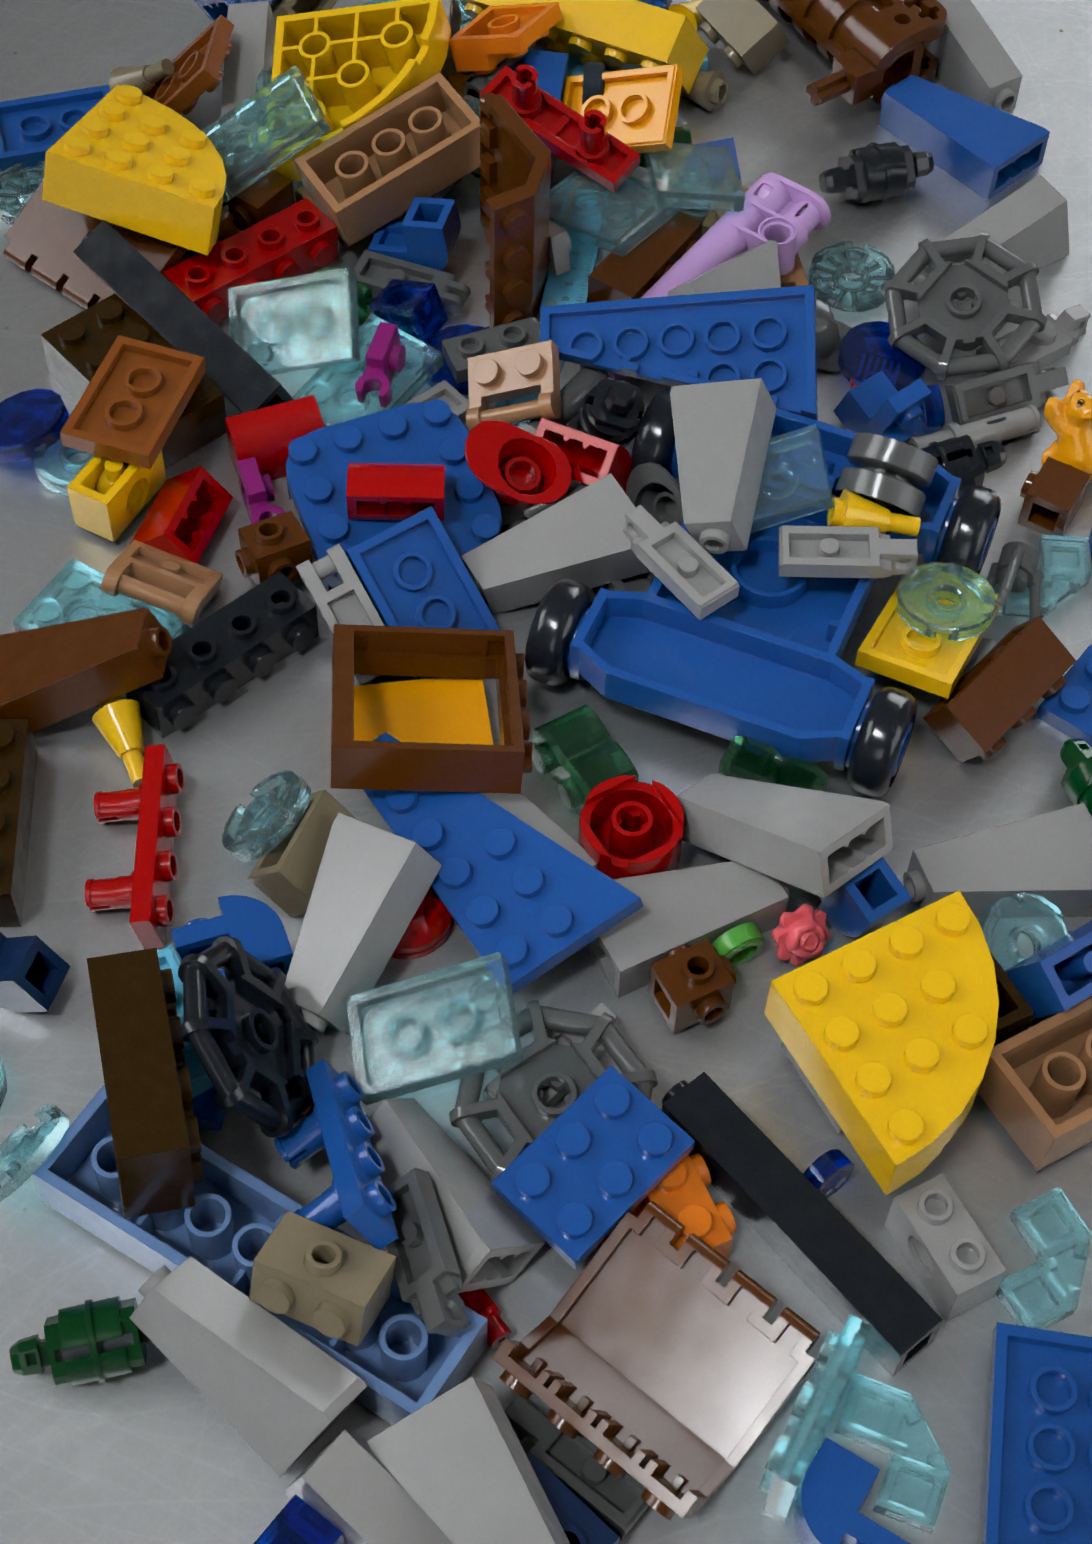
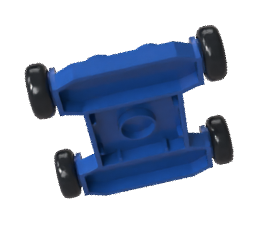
M666 389L653 397L641 419L631 454L632 470L637 465L653 462L660 464L674 478L679 479L670 399L671 389ZM777 408L770 440H781L787 443L792 449L795 459L806 461L808 455L821 457L834 462L835 467L833 471L841 473L844 467H855L846 459L856 432ZM768 448L765 464L776 467L779 464L780 456L776 450ZM938 464L930 487L918 488L926 495L919 516L921 524L918 535L914 537L886 532L885 534L890 535V539H917L918 554H923V564L933 567L937 563L936 573L973 586L982 570L993 540L1001 511V499L997 492L992 489L977 485L966 488L959 499H957L962 478L952 476ZM762 476L747 550L726 551L722 554L709 553L738 581L740 585L738 597L699 620L656 576L647 592L611 591L600 588L596 597L592 589L587 585L564 578L554 583L542 598L535 613L525 649L524 660L527 674L538 682L557 687L564 684L571 677L580 681L586 679L606 698L794 763L834 761L835 769L845 772L848 767L847 780L851 788L870 797H881L892 786L904 758L918 709L917 701L912 694L895 687L880 689L871 701L875 679L863 675L841 659L876 578L779 577V527L782 525L828 526L827 514L830 502L833 497L839 498L837 495L829 497L786 482L781 477ZM683 521L681 527L689 534Z

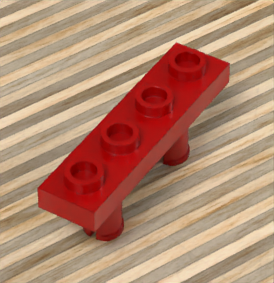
M522 64L516 68L515 72L505 65L480 92L479 98L484 93L501 94L551 152L615 193L639 166L640 153L606 132L607 119L601 111L591 109L585 112L583 117L539 88L537 84L538 73L534 67Z
M165 744L145 746L142 783H140L138 788L111 792L99 791L95 793L94 813L96 819H99L98 822L100 824L138 820L134 871H132L131 875L118 876L117 878L87 879L84 891L87 907H90V912L130 908L129 924L144 949L165 948L167 927L173 925L175 916L173 900L169 894L170 882L176 881L178 876V863L173 850L174 837H179L181 834V817L177 808V794L184 792L185 780L181 764L174 763Z

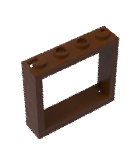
M334 624L331 788L521 794L523 773H531L533 768V742H524L529 741L530 711L526 710L527 681L523 680L524 653H515L514 631ZM354 674L496 679L501 745L354 741Z

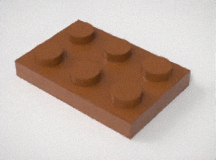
M220 15L172 61L174 73L158 81L146 96L173 109L178 114H189L197 104L199 96L205 91L213 92L223 79L224 72L221 70V67L232 50V44L229 41L234 24Z
M118 335L60 431L62 446L151 469L206 372L205 357Z

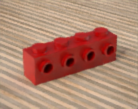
M305 198L213 246L208 256L198 253L162 273L212 321L218 324L231 315L250 305L256 304L265 297L286 286L292 285L301 278L339 259L337 226L311 201Z

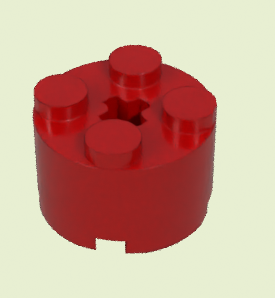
M623 775L605 780L589 792L579 818L578 844L597 863V870L611 879H619L679 869L684 833V811L678 798L665 785L652 780V785L635 781L636 776Z

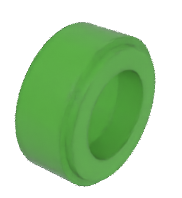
M747 922L726 931L711 945L718 956L725 955L734 968L756 956L763 949L765 939L754 922Z

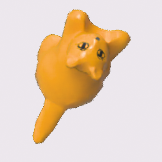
M1075 379L1062 400L1050 397L1045 403V420L1056 433L1057 440L1043 452L1041 464L1043 466L1047 457H1051L1091 474L1089 481H1092V395L1085 391L1084 382Z

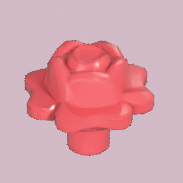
M803 904L794 912L782 913L779 927L774 928L771 937L777 944V958L782 961L789 959L790 963L796 967L800 966L807 959L819 958L822 955L825 943L831 938V933L826 926L827 914L820 909L814 911L813 907L808 904Z

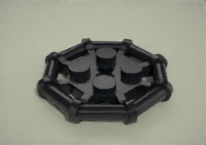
M221 936L213 942L210 948L203 952L186 955L178 968V977L183 983L184 1023L179 1026L182 1041L190 1042L216 1091L213 1099L222 1109L232 1108L259 1125L262 1133L267 1137L282 1138L290 1133L295 1122L304 1115L313 1113L315 1105L306 1070L315 1064L314 1047L318 1045L319 1040L316 1031L308 1029L285 986L286 975L279 967L271 969L244 950L243 945L237 938ZM218 969H223V970H224L225 977L222 975V973H221ZM207 997L208 1005L210 1008V1017H207ZM249 1087L260 1093L261 1098L248 1091Z

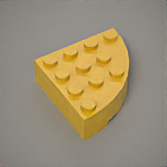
M399 0L277 16L265 150L275 171L293 182L302 181L294 161L295 159L437 73H441L448 54L451 27L441 0Z
M116 85L46 151L42 200L208 256L218 238L226 172L223 160L213 143L193 123L173 109L143 95L142 91L135 86Z
M959 890L786 973L770 983L764 1012L765 1016L886 1196L920 1174L942 1152L943 1147L952 1139L972 1108L996 1039L999 998L994 961L981 925Z

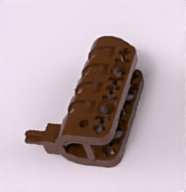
M764 0L769 2L771 8L782 19L793 23L795 30L811 44H817L819 52L833 64L831 75L806 87V92L811 96L810 103L813 106L821 105L839 96H842L851 106L869 98L876 104L881 105V98L887 88L898 84L910 75H915L932 83L935 81L938 62L924 45L941 37L945 29L947 10L937 0Z

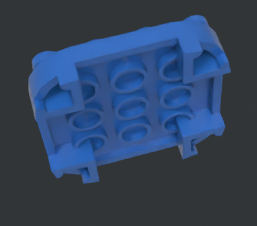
M432 399L428 402L400 405L319 428L291 441L286 461L289 500H293L304 531L311 541V549L316 561L326 556V550L337 544H340L345 552L354 545L403 521L348 519L346 484L349 462L445 465L444 521L440 522L460 558L467 552L501 534L502 516L498 500L493 489L480 482L470 470L465 457V440L469 433L459 417L451 412L450 406L445 401ZM337 572L322 580L328 591L343 584Z

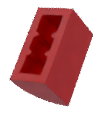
M314 395L225 418L229 454L237 475L236 461L255 457L260 474H269L271 481L286 477V461L291 441L324 427Z
M541 417L535 435L556 444L566 454L572 468L573 480L590 485L611 473L626 493L627 480L632 471V459L626 448Z
M349 462L346 484L348 519L405 520L432 506L439 520L444 521L445 465Z
M202 466L167 479L131 543L133 540H137L191 562L198 563L233 496Z

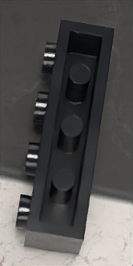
M279 571L174 638L163 678L126 693V698L140 703L141 717L163 739L177 729L189 726L198 715L216 703L228 700L236 690L257 676L260 677L270 672L275 664L293 652L308 647L319 636L316 605Z

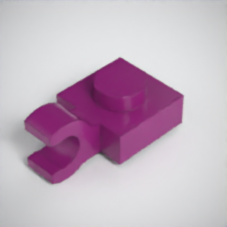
M380 322L365 355L367 366L363 375L356 381L355 391L357 400L360 403L365 401L366 395L369 392L379 391L380 407L386 408L392 400L390 384L396 372L400 373L405 364L406 347L401 345L397 325Z
M255 457L236 461L240 492L251 524L284 513L285 511L281 507L269 503L275 501L272 481L269 474H260Z

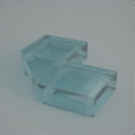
M1041 535L1038 545L1040 555L1039 571L1044 574L1040 587L1041 618L1055 610L1057 604L1071 593L1076 594L1088 585L1091 577L1089 537ZM997 582L994 587V594L999 595L1000 585ZM1026 586L1024 591L1010 592L1006 604L999 606L996 615L1029 617V588Z
M1060 1186L1013 1209L1009 1216L1010 1221L1037 1259V1262L1004 1278L996 1293V1296L1018 1326L1046 1329L1073 1315L1078 1307L1092 1233Z
M854 1372L833 1433L890 1455L873 1511L931 1534L935 1527L951 1475V1469L912 1395Z

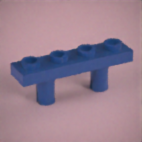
M323 1058L306 1070L315 1105L313 1113L293 1127L285 1137L274 1139V1143L280 1156L286 1163L289 1161L293 1169H297L301 1166V1163L326 1148L334 1179L330 1188L293 1213L333 1230L339 1225L349 1222L375 1248L382 1250L399 1238L392 1217V1212L396 1210V1204L382 1182L380 1174L385 1171V1166L379 1154L372 1147L370 1137L374 1135V1129L360 1105V1101L364 1099V1094L357 1081L349 1072L343 1071L339 1074Z

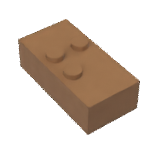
M439 72L294 161L307 194L320 211L337 226L338 234L349 247L408 211L414 197L429 198L479 168L481 162L480 119Z
M1092 996L1070 1009L1060 1012L994 1046L977 1092L1037 1171L1092 1142Z

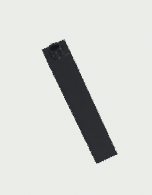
M105 220L96 229L88 232L81 244L73 251L95 276L127 303L176 350L205 357L206 372L204 376L241 413L294 400L270 373Z
M705 1072L690 1083L686 1080L680 1081L665 1094L662 1099L661 1111L695 1141L694 1149L689 1153V1156L696 1153L702 1156L710 1173L711 1185L892 1377L934 1341L943 1319Z

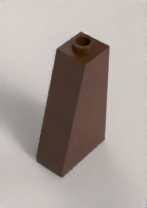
M148 607L0 635V719H28L31 731L35 732L163 678L167 658L172 650V637Z

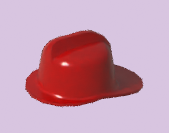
M496 419L482 421L471 429L465 440V457L470 470L480 482L493 489L502 501L511 506L525 508L537 504L554 503L566 494L571 484L572 468L566 454L551 441L510 423Z

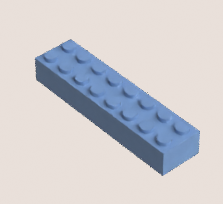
M105 1085L102 1086L32 1171L33 1179L43 1203L153 1273L164 1265L172 1272L191 1256L247 1297L250 1296L254 1258L286 1211L294 1212L297 1209L303 1208L299 1203L201 1144L202 1152L200 1153L204 1182L193 1184L196 1206L124 1219ZM338 1227L334 1229L335 1231L352 1237L351 1235L339 1229ZM394 1274L390 1296L359 1347L339 1338L325 1336L316 1328L286 1315L268 1311L359 1376L367 1387L354 1401L392 1425L462 1383L487 1347V1319L465 1306L469 1326L456 1336L448 1338V1336L427 1333L423 1316L416 1314L411 1303L402 1301Z

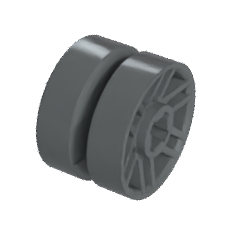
M855 433L846 459L855 467L842 468L834 493L840 497L842 491L847 489L889 509L892 513L919 517L926 495L918 488L930 487L939 463L938 460L931 454L896 439L872 433Z

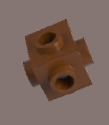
M291 510L238 529L241 549L235 551V558L243 577L251 576L256 586L279 571L291 582L300 580L301 577L295 566L308 559L313 563L311 541Z
M707 939L693 946L687 944L678 946L671 950L664 959L652 963L650 966L648 992L674 1034L698 1022L709 1024L722 1017L730 1008L733 988L736 984V975L728 958L725 955L718 956Z

